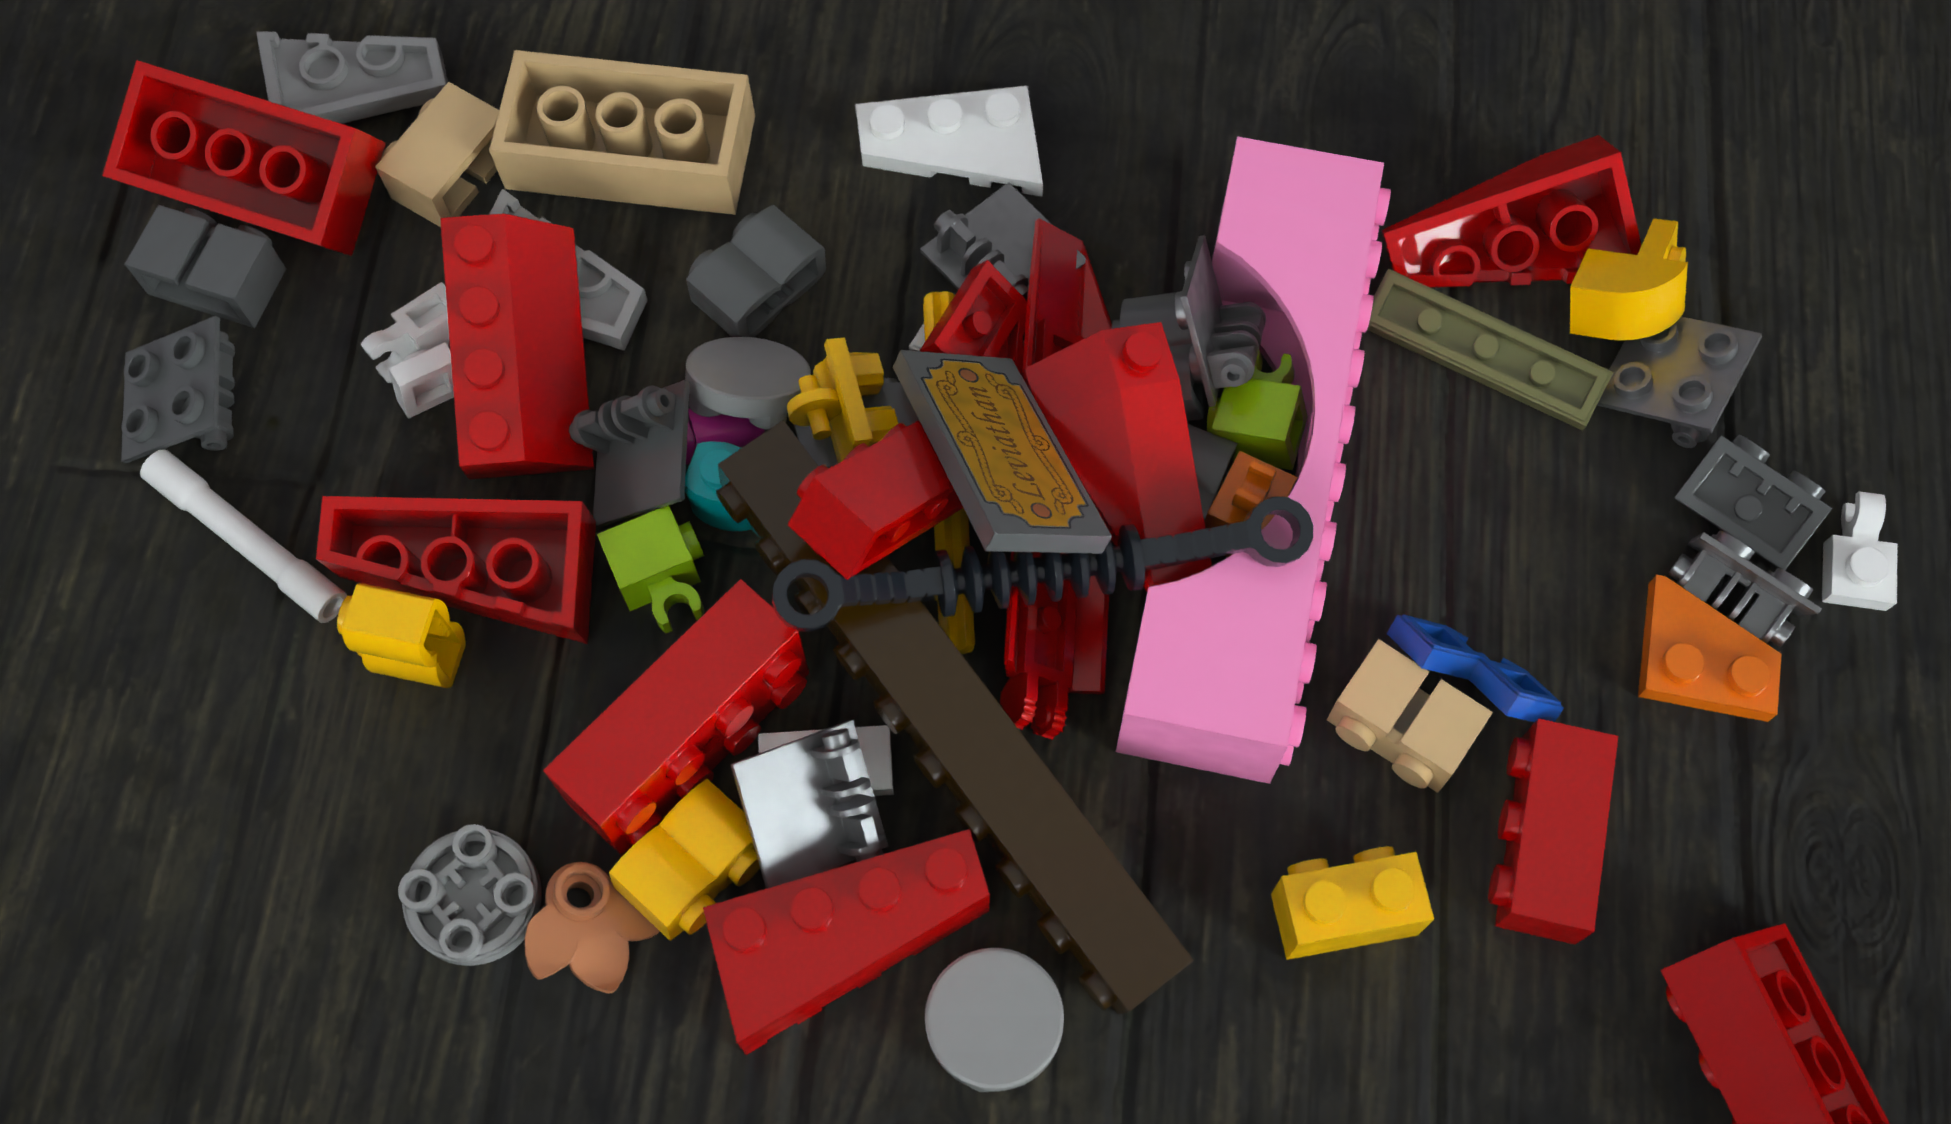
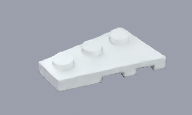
M1028 86L855 104L862 164L865 167L930 178L936 173L969 178V184L991 188L992 182L1002 184L1009 182L1011 185L1022 187V193L1042 197L1043 181Z

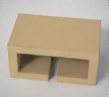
M448 82L435 98L428 100L422 106L417 119L399 140L392 142L385 149L381 161L375 166L391 199L441 227L440 218L459 217L479 193L475 185L460 177L462 173L466 172L486 184L497 171L489 149L499 110Z
M1378 639L1337 699L1327 721L1336 726V733L1352 747L1361 751H1369L1371 749L1393 763V771L1407 783L1422 789L1428 786L1438 793L1453 775L1493 712L1442 679L1431 695L1421 690L1419 687L1430 671L1421 668L1417 663Z

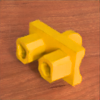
M845 337L826 339L824 347L827 356L823 361L815 365L813 369L814 375H806L798 380L801 393L787 403V413L791 423L798 426H810L813 438L816 440H822L831 436L838 463L842 462L856 446L862 443L871 446L881 441L894 426L899 424L895 409L891 406L864 407L861 396L879 394L884 384V371L878 353H849Z

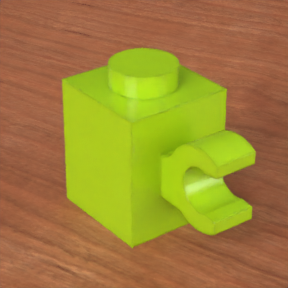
M1259 350L1252 378L1247 383L1237 387H1224L1221 398L1217 397L1216 405L1209 407L1207 431L1238 443L1233 461H1235L1239 451H1242L1276 468L1293 470L1308 418L1302 388L1299 385H1292L1295 371L1291 354H1283L1281 364L1277 370L1271 373L1261 372L1263 362Z
M669 505L597 534L618 587L630 611L652 602L653 615L658 626L665 633L673 631L668 611L676 603L688 604L696 620H699L704 615V607L700 596L692 587V585L701 582L693 561L704 557V554L690 521L678 526Z

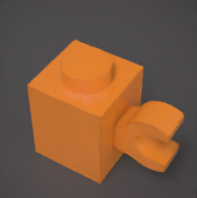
M1239 451L1207 513L1205 528L1211 529L1212 527L1228 526L1233 523L1242 522L1246 514L1263 500L1275 496L1288 497L1298 477ZM1270 514L1264 517L1261 530L1275 515Z

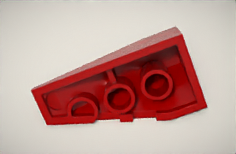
M1600 135L1542 154L1381 230L1392 270L1427 287L1471 286L1476 282H1509L1510 285H1531V281L1563 280L1566 284H1572L1587 249L1638 255L1642 246L1621 152Z
M1161 322L1101 330L1024 368L1022 377L1088 495L1110 526L1111 540L1116 546L1118 545L1121 525H1135L1140 539L1155 537L1157 539L1162 536H1174L1206 529L1180 379ZM1211 558L1145 571L1143 587L1148 592V588L1151 586L1175 582L1212 567Z

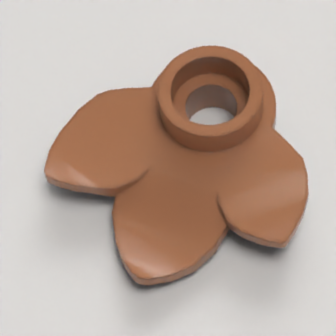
M573 862L558 869L549 880L545 893L546 906L527 925L524 938L525 958L529 970L538 980L547 978L569 965L572 973L585 985L604 993H613L621 984L628 968L629 941L645 940L657 935L660 931L613 887L611 879L604 870L588 862ZM574 888L584 889L589 893L591 903L586 907H575L568 901L567 892Z

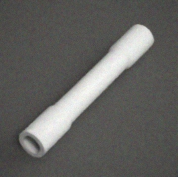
M158 450L145 460L140 470V476L143 480L179 509L191 513L275 581L284 594L320 623H327L338 615L340 606L347 597V594L308 562L296 558L210 489L208 483L168 450Z

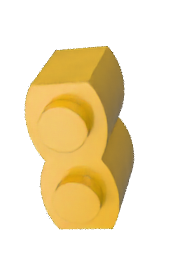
M359 583L356 584L353 595H349L343 600L338 612L337 630L339 634L342 635L347 648L357 652L362 657L363 664L368 671L443 688L452 687L466 646V640L461 625L450 621L448 608L442 600Z
M706 779L685 795L658 826L638 840L614 865L609 874L613 887L671 941L683 931H686L689 935L698 931L706 923L703 907L716 904L714 898L732 882L738 887L745 884L760 869V865L744 811L709 779Z

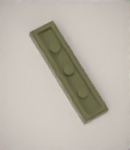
M1390 269L1387 270L1374 295L1368 331L1582 431L1587 426L1613 374L1612 371Z

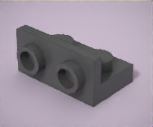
M1738 434L1731 442L1721 435L1674 499L1721 531L1747 545L1757 555L1775 567L1786 570L1833 509L1820 500L1826 491L1797 471L1792 470L1786 478L1764 464L1770 457V454L1744 436Z

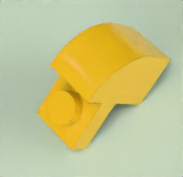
M1653 218L1638 255L1587 249L1570 286V334L1609 340H1635L1656 335L1668 329L1680 319L1685 311L1688 262H1685L1686 248L1677 247L1678 221Z

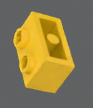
M1378 847L1355 854L1353 856L1355 863L1329 867L1327 859H1312L1289 866L1287 868L1288 875L1280 878L1271 893L1286 960L1418 936L1434 920L1417 852L1395 856L1393 847Z

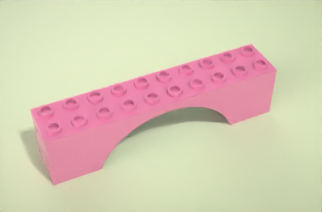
M1237 136L1212 266L1222 305L1253 302L1264 311L1266 323L1259 350L1272 370L1275 371L1279 368L1283 354H1291L1295 371L1292 385H1299L1302 388L1308 418L1297 453L1295 476L1298 478L1288 498L1299 502L1309 513L1313 523V540L1308 551L1299 559L1281 567L1265 566L1255 561L1248 553L1240 552L1232 554L1223 561L1192 576L1148 588L1116 747L1117 753L1270 784L1279 764L1289 766L1294 747H1299L1306 719V707L1295 705V703H1300L1304 684H1309L1315 663L1317 644L1310 643L1315 621H1320L1326 596L1327 583L1320 582L1324 562L1329 561L1335 540L1337 523L1330 520L1334 502H1339L1344 484L1346 464L1340 463L1343 446L1349 442L1354 423L1356 408L1355 406H1350L1353 387L1357 388L1364 362L1365 351L1360 350L1359 346L1362 332L1366 333L1372 312L1374 296L1368 295L1371 278L1375 279L1379 266L1382 242L1377 241L1379 226L1384 225L1391 195V189L1380 187L1384 168L1383 162ZM1275 515L1261 530L1264 540L1275 549L1285 550L1292 542V528L1288 521L1279 515Z

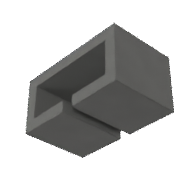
M162 205L157 206L124 264L147 294L252 328L256 327L286 271V267L272 247L271 239L261 231L246 225H239L235 229L219 224L207 214L195 209L186 208L184 212Z

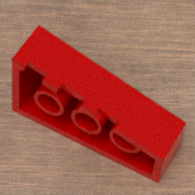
M322 496L316 559L340 578L440 599L446 606L588 644L596 520L582 501Z
M970 829L703 907L737 1044L748 1055L768 1043L767 1040L795 1023H802L822 1011V1007L856 987L861 988L880 977L883 971L908 956H915L989 912L990 894Z

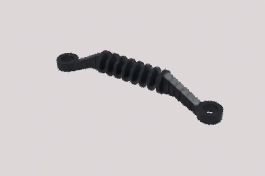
M1275 496L1257 504L1246 514L1242 522L1233 523L1228 526L1212 527L1211 529L1206 528L1193 531L1192 533L1186 532L1174 536H1162L1157 539L1156 537L1140 539L1135 525H1121L1118 545L1113 547L1110 540L1102 554L1040 552L1039 557H1034L1032 552H1014L1013 560L1008 561L1004 551H989L987 564H981L974 547L964 546L961 567L954 568L947 550L942 549L934 550L933 568L906 571V573L902 571L890 572V574H857V576L854 575L848 580L842 575L836 574L828 565L822 562L802 559L790 563L779 573L773 585L772 604L776 615L786 626L797 631L812 632L829 624L841 607L856 606L858 603L859 606L873 605L874 602L875 605L889 604L890 601L891 604L904 603L906 600L907 603L921 601L922 599L923 602L938 601L942 616L948 617L955 616L958 595L960 594L965 595L974 613L982 611L985 591L991 590L999 609L1008 608L1011 587L1018 588L1025 605H1034L1037 586L1040 583L1044 584L1048 596L1053 602L1061 600L1064 580L1070 581L1078 598H1085L1089 592L1091 576L1096 577L1103 594H1113L1116 573L1120 572L1130 591L1142 590L1145 581V571L1220 557L1226 554L1246 552L1255 561L1271 567H1281L1292 563L1308 551L1313 540V523L1309 513L1299 502L1288 497ZM1270 514L1279 515L1288 521L1293 531V539L1287 549H1275L1264 540L1261 533V524L1265 516ZM802 577H811L818 580L825 587L827 593L825 607L811 615L795 611L787 599V590L790 584Z

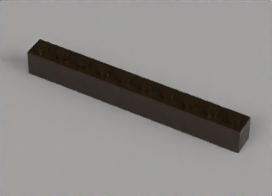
M784 420L718 464L719 479L722 487L716 490V494L735 522L739 524L747 519L761 539L754 543L755 547L774 574L779 575L790 563L807 559L822 562L828 565L836 574L841 575L823 557L816 554L787 525L801 501L797 496L800 484L818 465ZM885 556L857 574H890V572H898V570L889 558ZM802 577L794 581L800 590L794 595V599L803 614L811 615L825 607L827 593L825 587L818 580L811 577ZM906 600L904 603L891 604L890 601L889 604L875 605L874 602L873 605L859 606L858 603L856 606L841 607L838 610L835 618L826 625L840 643L833 648L838 660L855 681L865 676L880 696L873 701V704L883 721L895 734L900 733L902 730L907 732L920 750L913 757L922 773L935 788H939L944 783L961 804L954 810L961 825L965 830L970 829L972 838L977 843L985 838L988 840L1002 859L995 865L1002 880L1018 898H1021L1026 893L1030 896L1043 914L1037 920L1040 930L1060 954H1063L1068 949L1071 951L1085 970L1078 977L1080 983L1092 1000L1103 1011L1112 1006L1118 1015L1130 1012L1194 961L921 601L907 603Z

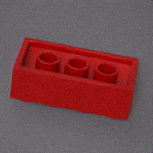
M509 214L440 218L460 468L469 480L594 469L593 449L575 443L569 432L570 424L573 422L576 414L589 410L574 229Z
M1785 923L1734 937L1661 969L1668 984L1666 987L1668 1002L1676 1016L1681 1021L1687 1023L1700 1049L1699 1063L1707 1080L1715 1088L1720 1089L1733 1116L1732 1124H1890Z

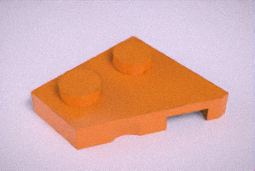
M1656 574L1648 584L1638 697L1765 722L1773 719L1778 714L1782 654L1668 577Z

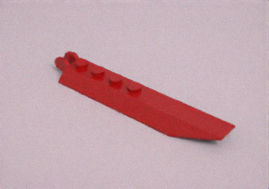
M1040 218L1035 220L1026 308L1023 370L1101 330L1112 329V323L1083 241ZM1077 250L1086 258L1085 264L1079 269H1076ZM1096 507V509H1097V511L1099 512L1101 518L1103 519V521H1104L1106 527H1107L1108 530H1109V529H1110V526L1108 525V523L1106 522V520L1104 519V517L1102 516V514L1100 513V511H1099L1098 508ZM1011 552L1010 561L1014 558V552ZM1032 552L1034 557L1040 556V552ZM1095 576L1090 577L1089 592L1085 598H1078L1070 581L1064 580L1062 598L1056 602L1050 600L1044 584L1040 583L1037 586L1034 605H1025L1018 588L1011 587L1010 601L1007 608L1004 653L1006 676L1010 677V679L1001 691L1000 705H1002L1003 710L1020 730H1023L1031 722L1032 726L1030 728L1033 729V734L1053 740L1055 736L1063 732L1062 729L1066 726L1065 720L1067 717L1065 713L1068 711V693H1105L1109 594L1102 593Z

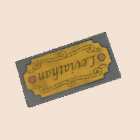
M900 350L893 369L985 551L1102 554L1112 535L1014 361L1010 358Z

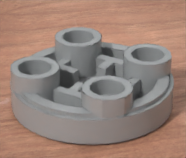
M726 337L706 342L696 347L686 360L685 380L690 382L689 407L694 413L701 416L712 417L724 414L738 418H749V421L754 426L770 429L782 420L786 423L787 403L801 393L798 380L803 376L811 375L810 366L804 357L795 350L766 339Z
M476 824L466 825L458 831L449 833L430 844L418 856L409 872L403 876L398 887L404 919L415 940L437 958L448 963L463 966H475L493 962L513 951L523 942L527 925L540 911L542 899L540 877L529 855L506 835Z
M985 948L969 952L957 958L938 976L927 999L925 1026L928 1042L935 1058L954 1079L978 1092L1006 1091L1032 1081L1050 1064L1062 1038L1064 1011L1061 996L1054 981L1037 962L1022 953L1010 949Z

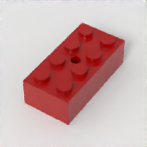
M136 60L102 176L352 256L378 172L375 166L382 159L386 142L341 123Z
M740 579L566 747L543 772L568 805L615 851L623 856L638 840L658 826L672 808L693 788L706 779L712 781L714 777L712 770L729 753L735 756L748 748L761 730L759 723L776 706L784 709L802 693L807 684L805 677L809 674L799 631L786 626L776 615L774 608Z

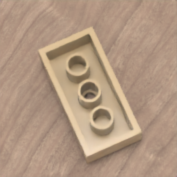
M515 50L489 151L504 188L507 190L736 215L755 120L748 75Z

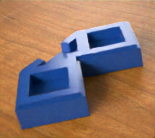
M1403 614L1402 616H1396L1387 632V635L1421 668L1468 679L1506 716L1535 722L1538 718L1556 722L1564 709L1561 702L1527 670L1504 657L1500 663L1491 661L1484 653L1476 652L1466 644L1468 637L1446 625Z

